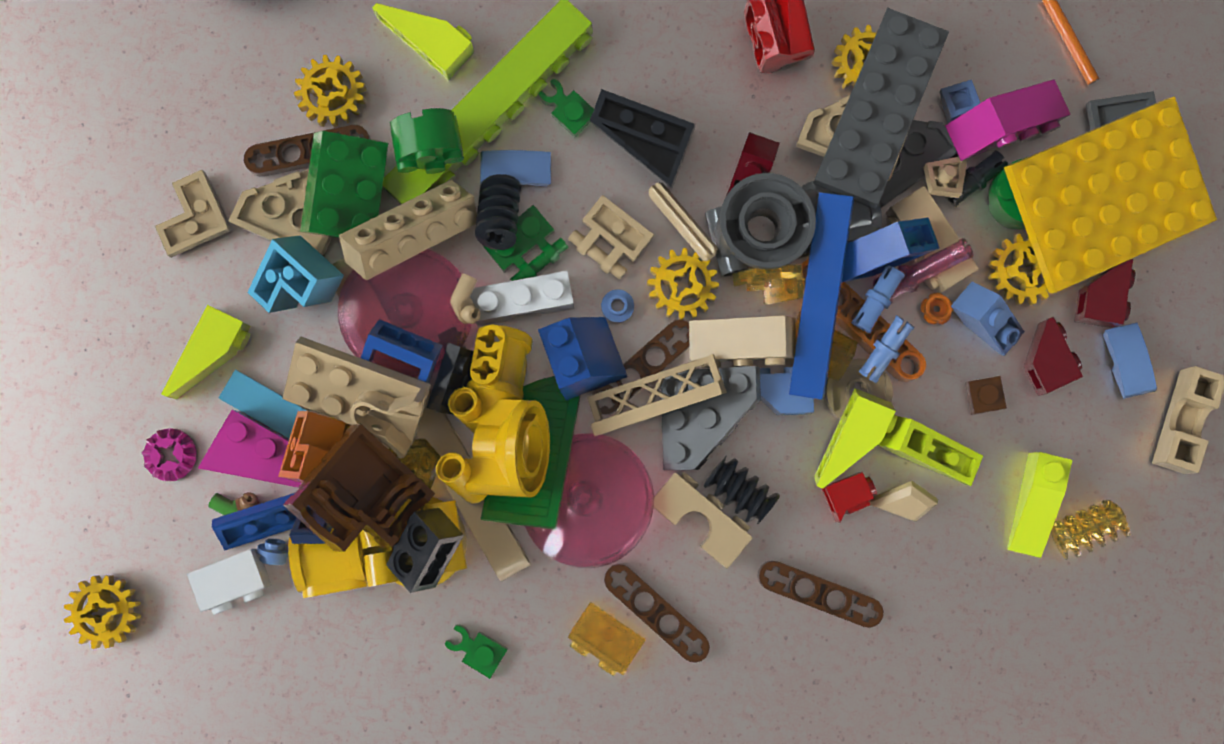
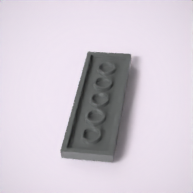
M887 7L813 184L839 195L853 196L854 201L874 209L877 208L949 31Z

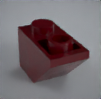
M749 132L727 195L743 179L755 174L770 173L780 143Z
M1133 259L1106 270L1079 289L1074 322L1107 328L1124 325V321L1128 320L1131 311V303L1127 301L1129 289L1133 287L1136 272L1132 269Z
M1054 317L1038 323L1023 366L1038 396L1048 394L1083 377L1080 371L1082 363L1078 355L1070 351L1066 342V330L1060 322H1056Z

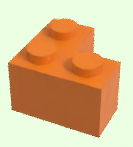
M298 411L278 477L302 483L311 471L320 465L322 458L334 444L343 438L346 423L314 412Z

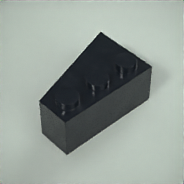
M601 89L590 118L591 123L670 188H673L694 133L695 124Z

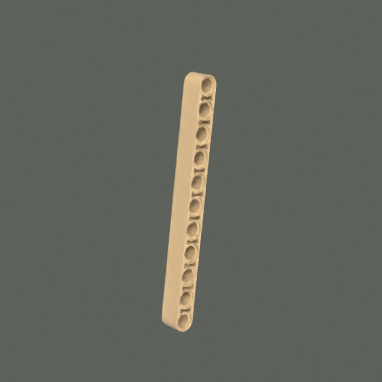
M344 258L332 264L344 275L336 293L364 343H366L369 332L379 319L395 325L369 279L365 280L345 262ZM377 350L375 351L373 359L377 365L418 379L421 371L420 368ZM430 387L417 431V436L435 468L438 460L447 453L454 452L463 458L471 459L447 415L426 408L432 392ZM445 484L453 500H456L457 507L501 582L531 565L509 524L481 520L484 500L479 503H469Z

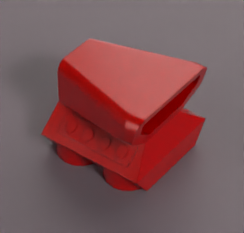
M747 0L744 10L745 22L749 37L752 40L754 56L760 73H773L788 64L813 57L815 48L804 0Z

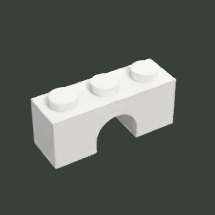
M568 271L477 287L473 289L470 295L475 307L479 308L481 312L480 319L476 322L477 326L510 321V318L523 314H548L574 309Z

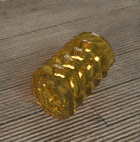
M1105 499L1100 502V506L1093 504L1088 507L1087 511L1078 510L1075 517L1073 515H1066L1063 518V522L1056 519L1051 535L1059 552L1067 560L1068 551L1070 550L1078 558L1081 557L1080 546L1083 545L1091 553L1094 551L1092 541L1095 540L1103 548L1106 546V535L1115 543L1119 540L1118 530L1125 537H1129L1131 531L1122 509L1116 503Z

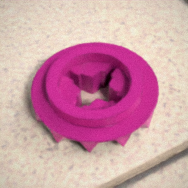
M173 428L156 431L154 435L146 439L147 443L141 453L144 457V467L152 474V477L163 481H176L185 477L194 467L197 455L196 447L193 440L185 432ZM174 446L173 455L180 462L167 460L163 464L164 455L158 448L170 449Z

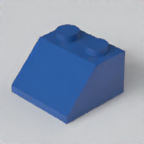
M569 317L538 329L559 390L565 400L628 377L606 317Z

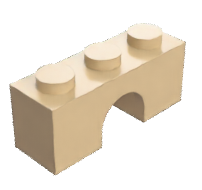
M1197 366L1180 370L1152 464L1182 474L1199 473L1208 445V440L1201 437L1202 428L1208 414L1212 410L1219 408L1224 392V375Z
M683 472L679 476L677 473H673L648 504L673 525H676L682 516L688 512L696 511L703 514L709 523V533L700 547L723 567L728 569L753 537L747 533L751 527L736 515L730 519L721 511L725 506L710 493L706 498L696 490L699 484L688 474Z

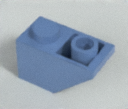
M971 281L951 305L962 323L1002 356L1007 354L1025 332L1002 296Z
M793 367L783 368L784 373L775 374L770 373V368H760L761 401L777 416L808 415L814 413V398L789 395Z

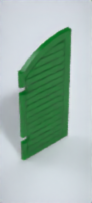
M555 376L523 386V400H536L540 402L548 419L550 454L544 483L537 495L530 498L487 495L484 499L481 520L548 529L557 528L581 395L565 400L559 390Z

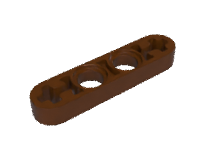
M348 125L323 130L349 136L357 133L360 138L371 140L368 132L359 125ZM314 133L255 144L246 150L244 164L251 173L259 177L308 168ZM289 146H297L300 149V157L294 162H287L283 157L285 149ZM276 149V157L280 164L276 165V162L270 159L263 161V167L259 168L252 161L257 160V154L259 153L265 158L275 157L272 150Z
M675 320L623 364L625 370L633 369L637 371L640 379L663 371L690 347L689 322ZM674 328L678 330L687 329L688 332L685 337L688 341L683 343L679 340L672 345L671 348L677 352L671 355L667 346L659 340L664 337L665 341L669 342L674 336L672 331ZM659 348L663 351L665 360L661 365L652 366L647 362L646 353L649 349ZM621 380L616 381L617 386L623 385ZM608 384L601 388L595 389L592 395L612 389L614 387ZM642 387L634 388L628 400L638 393ZM612 399L613 407L603 406L600 408L602 415L613 414L618 410L621 403Z
M767 561L758 570V581L765 589L867 628L875 627L883 618V607L876 599L781 562ZM774 566L778 567V574L789 578L790 571L794 572L795 575L789 582V591H783L786 584L779 581H774L772 585H769V578L764 576L765 571H772ZM802 578H808L814 586L812 594L805 598L798 596L795 590L796 583ZM839 590L845 597V603L840 609L834 610L828 606L826 600L830 592ZM853 595L857 597L854 604L867 607L868 603H872L871 609L876 612L874 618L868 617L866 621H863V614L852 609L851 616L846 615L851 607Z
M616 564L608 568L604 578L607 589L687 661L694 663L700 662L707 657L710 645L703 633L629 567L623 564ZM613 571L616 573L625 571L627 573L625 580L631 586L634 585L635 581L641 584L640 587H637L631 593L629 600L622 596L628 592L623 586L618 585L615 588L611 585L613 582L611 573ZM641 592H648L653 596L654 604L648 611H640L634 604L635 597ZM668 614L674 615L679 621L678 629L671 634L664 633L659 626L661 618ZM685 626L691 629L686 633V636L692 641H696L698 638L702 640L700 643L702 652L699 655L696 652H693L691 655L687 654L686 652L689 647L682 639H680L678 645L673 642L674 639L682 634Z

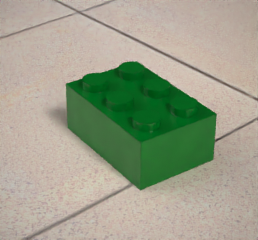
M327 131L314 133L300 232L339 238L340 234L379 216L389 143Z

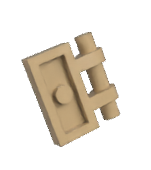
M602 195L582 219V223L591 229L585 237L575 230L568 240L577 246L576 250L583 256L587 254L600 264V269L606 274L611 273L620 280L627 272V269L618 263L622 255H625L634 262L653 239L654 234ZM599 237L614 247L609 255L595 245Z

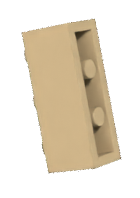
M925 186L897 202L886 211L888 226L898 221L929 217L940 249L914 259L912 262H918L924 272L922 273V278L931 290L935 289L937 293H942L979 269L932 196L929 195Z
M784 315L689 321L690 361L714 354L718 368H721V362L733 361V367L753 366V360H765V365L768 366L785 365V359H793L795 356V318ZM708 363L701 366V368H710Z

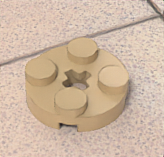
M851 359L832 370L827 379L825 400L832 415L837 419H841L851 397L850 389L855 387V383H860L862 389H867V393L892 402L893 387L886 372H883L877 383L869 380L876 366L871 369L867 377L863 376L859 370L867 359Z

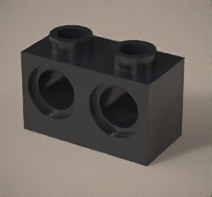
M440 508L415 511L407 520V526L399 541L394 545L393 552L386 565L410 593L436 588L464 534Z

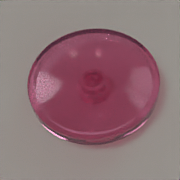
M429 249L368 280H365L353 269L344 282L338 301L339 327L350 351L354 356L361 358L368 334L380 319L443 345L433 373L439 371L448 343L464 347L472 324H464L457 318L450 303L461 273L449 260ZM377 350L372 360V363L412 378H418L421 371L418 367Z
M593 433L573 435L557 528L548 529L525 526V528L541 551L562 564L576 568H598L614 563L626 556L637 546L650 525L654 509V489L649 472L641 459L630 448L614 438L605 435L594 437Z

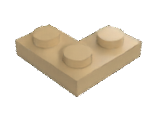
M199 170L172 183L185 213L155 226L167 256L171 258L231 231L209 179L203 170Z

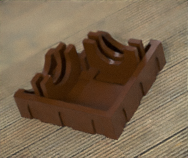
M361 423L354 424L345 431L343 438L336 442L322 458L320 465L314 468L299 485L297 492L291 495L283 504L335 552H345L362 530L371 534L374 537L373 540L381 547H393L399 540L400 532L413 512L419 510L435 495L423 481ZM408 499H410L411 501L409 502V504L400 513V515L397 518H395L394 516L396 515V513L400 510L404 503ZM307 506L334 529L332 533L324 529L310 516L306 510Z

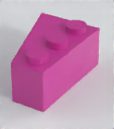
M1055 79L990 97L951 121L945 127L960 160L963 161L997 147L999 149L1006 147L1020 139V142L1038 135L1039 131L1042 135L1060 128L1059 121L1071 114Z
M233 409L198 466L199 469L292 487H299L301 484L278 477L289 438L245 413Z

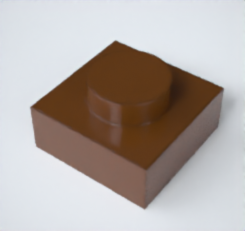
M1001 376L965 382L971 415L1007 408Z

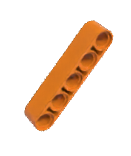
M809 259L802 262L794 277L796 285L803 293L806 283L803 270L808 268ZM843 282L840 290L843 303L838 306L836 324L871 355L876 348L873 344L878 335H884L890 324L880 315L871 329V333H867L865 330L863 331L851 323L852 315L860 311L865 300L846 282ZM905 340L898 350L900 353L898 358L892 359L885 369L901 382H909L919 378L926 369V361L923 355L910 342ZM903 358H909L914 362L915 371L912 375L906 374L901 369Z

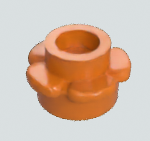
M942 293L930 294L929 298H925L920 306L921 312L924 313V320L933 325L948 322L953 311L951 307L952 301ZM935 306L939 307V312L934 311Z

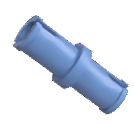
M886 265L872 290L868 289L865 294L867 299L851 323L859 329L871 333V329L884 308L888 309L891 305L890 298L905 275L898 269Z
M898 315L895 316L894 321L882 339L875 341L873 345L876 348L859 370L863 376L867 377L871 369L876 366L869 380L875 383L879 381L878 379L891 360L898 358L900 355L898 350L910 332L915 328L907 321L901 331L897 332L904 322V319Z

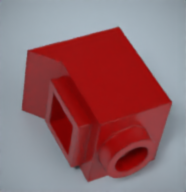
M863 472L855 473L822 489L834 520L838 523H841L844 514H851L870 506L869 500L874 499L873 496L877 495L870 476L865 477Z

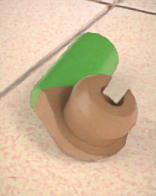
M251 492L244 493L242 497L232 501L219 493H215L208 507L222 515H227L258 505L259 501L257 496Z

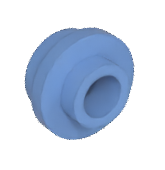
M612 290L604 296L601 309L608 320L620 323L631 317L634 311V301L626 291ZM613 301H622L624 308L621 311H614L611 307Z
M272 538L266 539L265 543L259 544L257 553L260 554V562L269 565L286 564L287 557H289L288 546L285 545L286 542L281 539Z

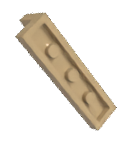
M714 354L588 396L587 399L595 420L594 423L590 424L594 437L727 393ZM708 363L714 382L701 386L691 381L690 379L696 367ZM689 370L686 378L678 374ZM669 376L683 381L678 394L671 397L659 391L664 379ZM657 381L655 388H652L651 386L647 385L648 383ZM688 384L695 388L684 392ZM639 386L652 392L647 404L642 407L628 402L633 389ZM626 391L623 399L616 395ZM656 395L664 398L662 400L653 402ZM610 397L621 403L615 416L603 419L598 400ZM625 406L633 409L622 413Z

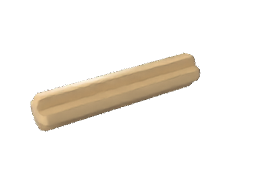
M661 182L649 188L651 200L699 257L704 261L713 258L717 254V246L669 189Z

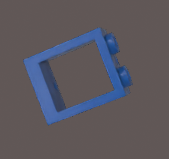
M929 217L898 221L848 243L842 283L876 276L883 273L886 265L895 268L940 249Z
M379 319L368 334L361 359L372 362L377 350L420 368L418 380L430 383L443 345Z

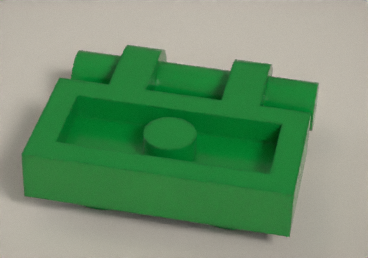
M534 205L518 217V223L516 224L518 226L517 238L513 247L507 250H495L483 246L504 273L513 265L519 269V272L510 278L511 281L536 277L537 273L550 262L552 264L560 259L559 255L569 248L561 237L552 245L546 241V238L555 231ZM535 247H538L542 253L528 264L523 257Z

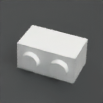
M257 549L247 550L187 574L200 612L211 609L213 615L233 608L231 601L243 597L246 603L264 596L262 589L272 585L264 563L259 560L260 554L257 553Z

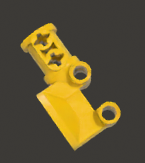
M492 324L480 327L477 330L470 368L472 380L467 383L466 387L455 390L448 401L450 411L474 434L472 443L473 458H463L454 452L447 453L438 460L436 474L440 480L459 496L472 504L481 502L487 495L534 497L540 491L547 473L550 454V433L546 412L540 402L536 400H523V385L527 368L526 355L532 349L533 340L526 332L508 326ZM495 336L498 337L499 342L494 340Z
M432 497L419 510L440 508L464 534L437 584L439 585L449 579L456 571L467 569L465 559L467 535L463 521L457 512L456 500L444 502ZM408 499L400 508V510L396 513V515L394 516L395 518H397L400 515V513L405 509V507L409 504V502L411 501L410 499ZM406 523V524L404 525V527L402 528V530H401V532H400V535H399V539H400V537H401L403 531L405 530V528H406V526H407V523ZM364 530L359 533L345 552H335L327 544H292L291 538H289L288 556L291 575L297 591L302 593L303 598L367 587V584L368 587L392 582L404 585L386 565L393 552V547H381L373 540L374 537Z

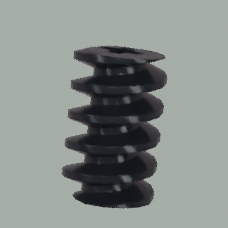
M496 174L487 177L480 184L475 237L483 246L490 249L507 250L516 243L518 227L516 224L518 223V203L520 202L521 184L513 176Z
M726 455L706 479L704 487L707 489L716 484L714 496L718 497L723 493H727L724 502L726 506L734 501L738 502L735 513L739 514L747 510L748 513L745 521L748 523L757 518V524H759L776 504L780 495L774 493L767 497L769 486L764 484L756 488L759 477L755 475L746 480L749 469L744 467L736 472L738 460L734 458L726 463Z

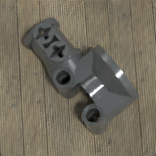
M774 173L755 174L737 183L730 190L721 207L705 212L711 239L718 248L716 258L721 277L743 273L750 269L749 266L758 269L781 268L794 262L796 259L809 256L816 227L819 192L837 193L813 184L814 181L801 187L795 181ZM854 201L848 243L880 230L882 225L880 202L877 208L874 209ZM757 216L770 219L775 226L774 238L770 241L757 240L751 235L748 229V222Z

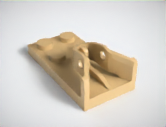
M300 336L295 343L282 399L351 425L361 423L376 438L381 439L397 453V458H404L415 441L431 384Z

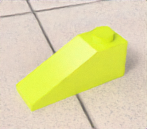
M378 3L372 7L379 21L448 80L474 53L471 42L472 37L460 25L454 28L445 20Z
M207 305L161 394L177 400L236 356L238 350L242 351L250 339L248 331L251 326Z
M854 388L815 473L814 478L817 487L822 489L882 442L885 433L890 434L897 421V415H895L896 410L891 402Z
M897 416L892 432L890 434L885 433L882 442L877 445L897 456L968 486H972L983 455L913 419Z
M1043 452L1028 453L1007 550L1038 558L1042 557L1066 492L1072 465L1071 459Z

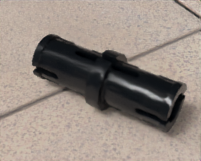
M995 150L976 167L970 166L965 171L962 195L959 198L949 197L947 200L957 207L959 203L976 190L982 191L987 187L986 183L1000 173L1005 166H1008L1007 160L1001 161L1005 157Z

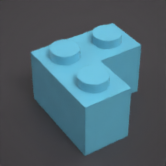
M300 235L272 239L247 293L268 313L297 308L299 303L303 307L331 302L344 275Z

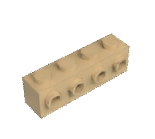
M450 180L340 234L339 238L345 262L365 280L400 264L476 225L477 212L474 196L456 182Z

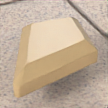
M959 157L926 163L923 168L929 195L959 198L963 192L967 159L961 161Z
M913 481L873 496L874 499L870 500L871 506L914 522L918 521L938 504L936 497Z

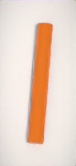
M1042 0L1087 85L1098 81L1100 78L1058 1Z

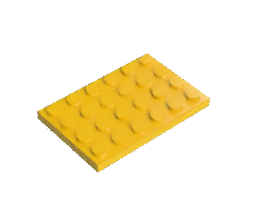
M1175 96L1166 98L1004 167L1049 293H1057L1217 220Z

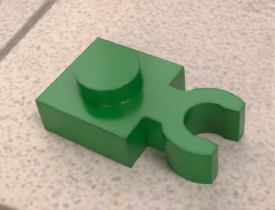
M552 79L550 81L551 86L557 90V93L549 97L543 91H540V100L547 106L556 107L551 112V116L575 138L591 122L590 118L594 108L574 90L566 96L561 83L556 79Z
M458 624L455 625L454 630L461 633L462 642L455 644L447 640L445 646L451 651H464L466 655L461 662L490 679L508 648L482 632H479L476 638L473 639L470 637L466 627Z

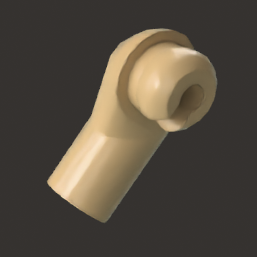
M462 273L450 303L457 318L462 323L473 324L481 316L479 308L475 307L470 297L477 280Z

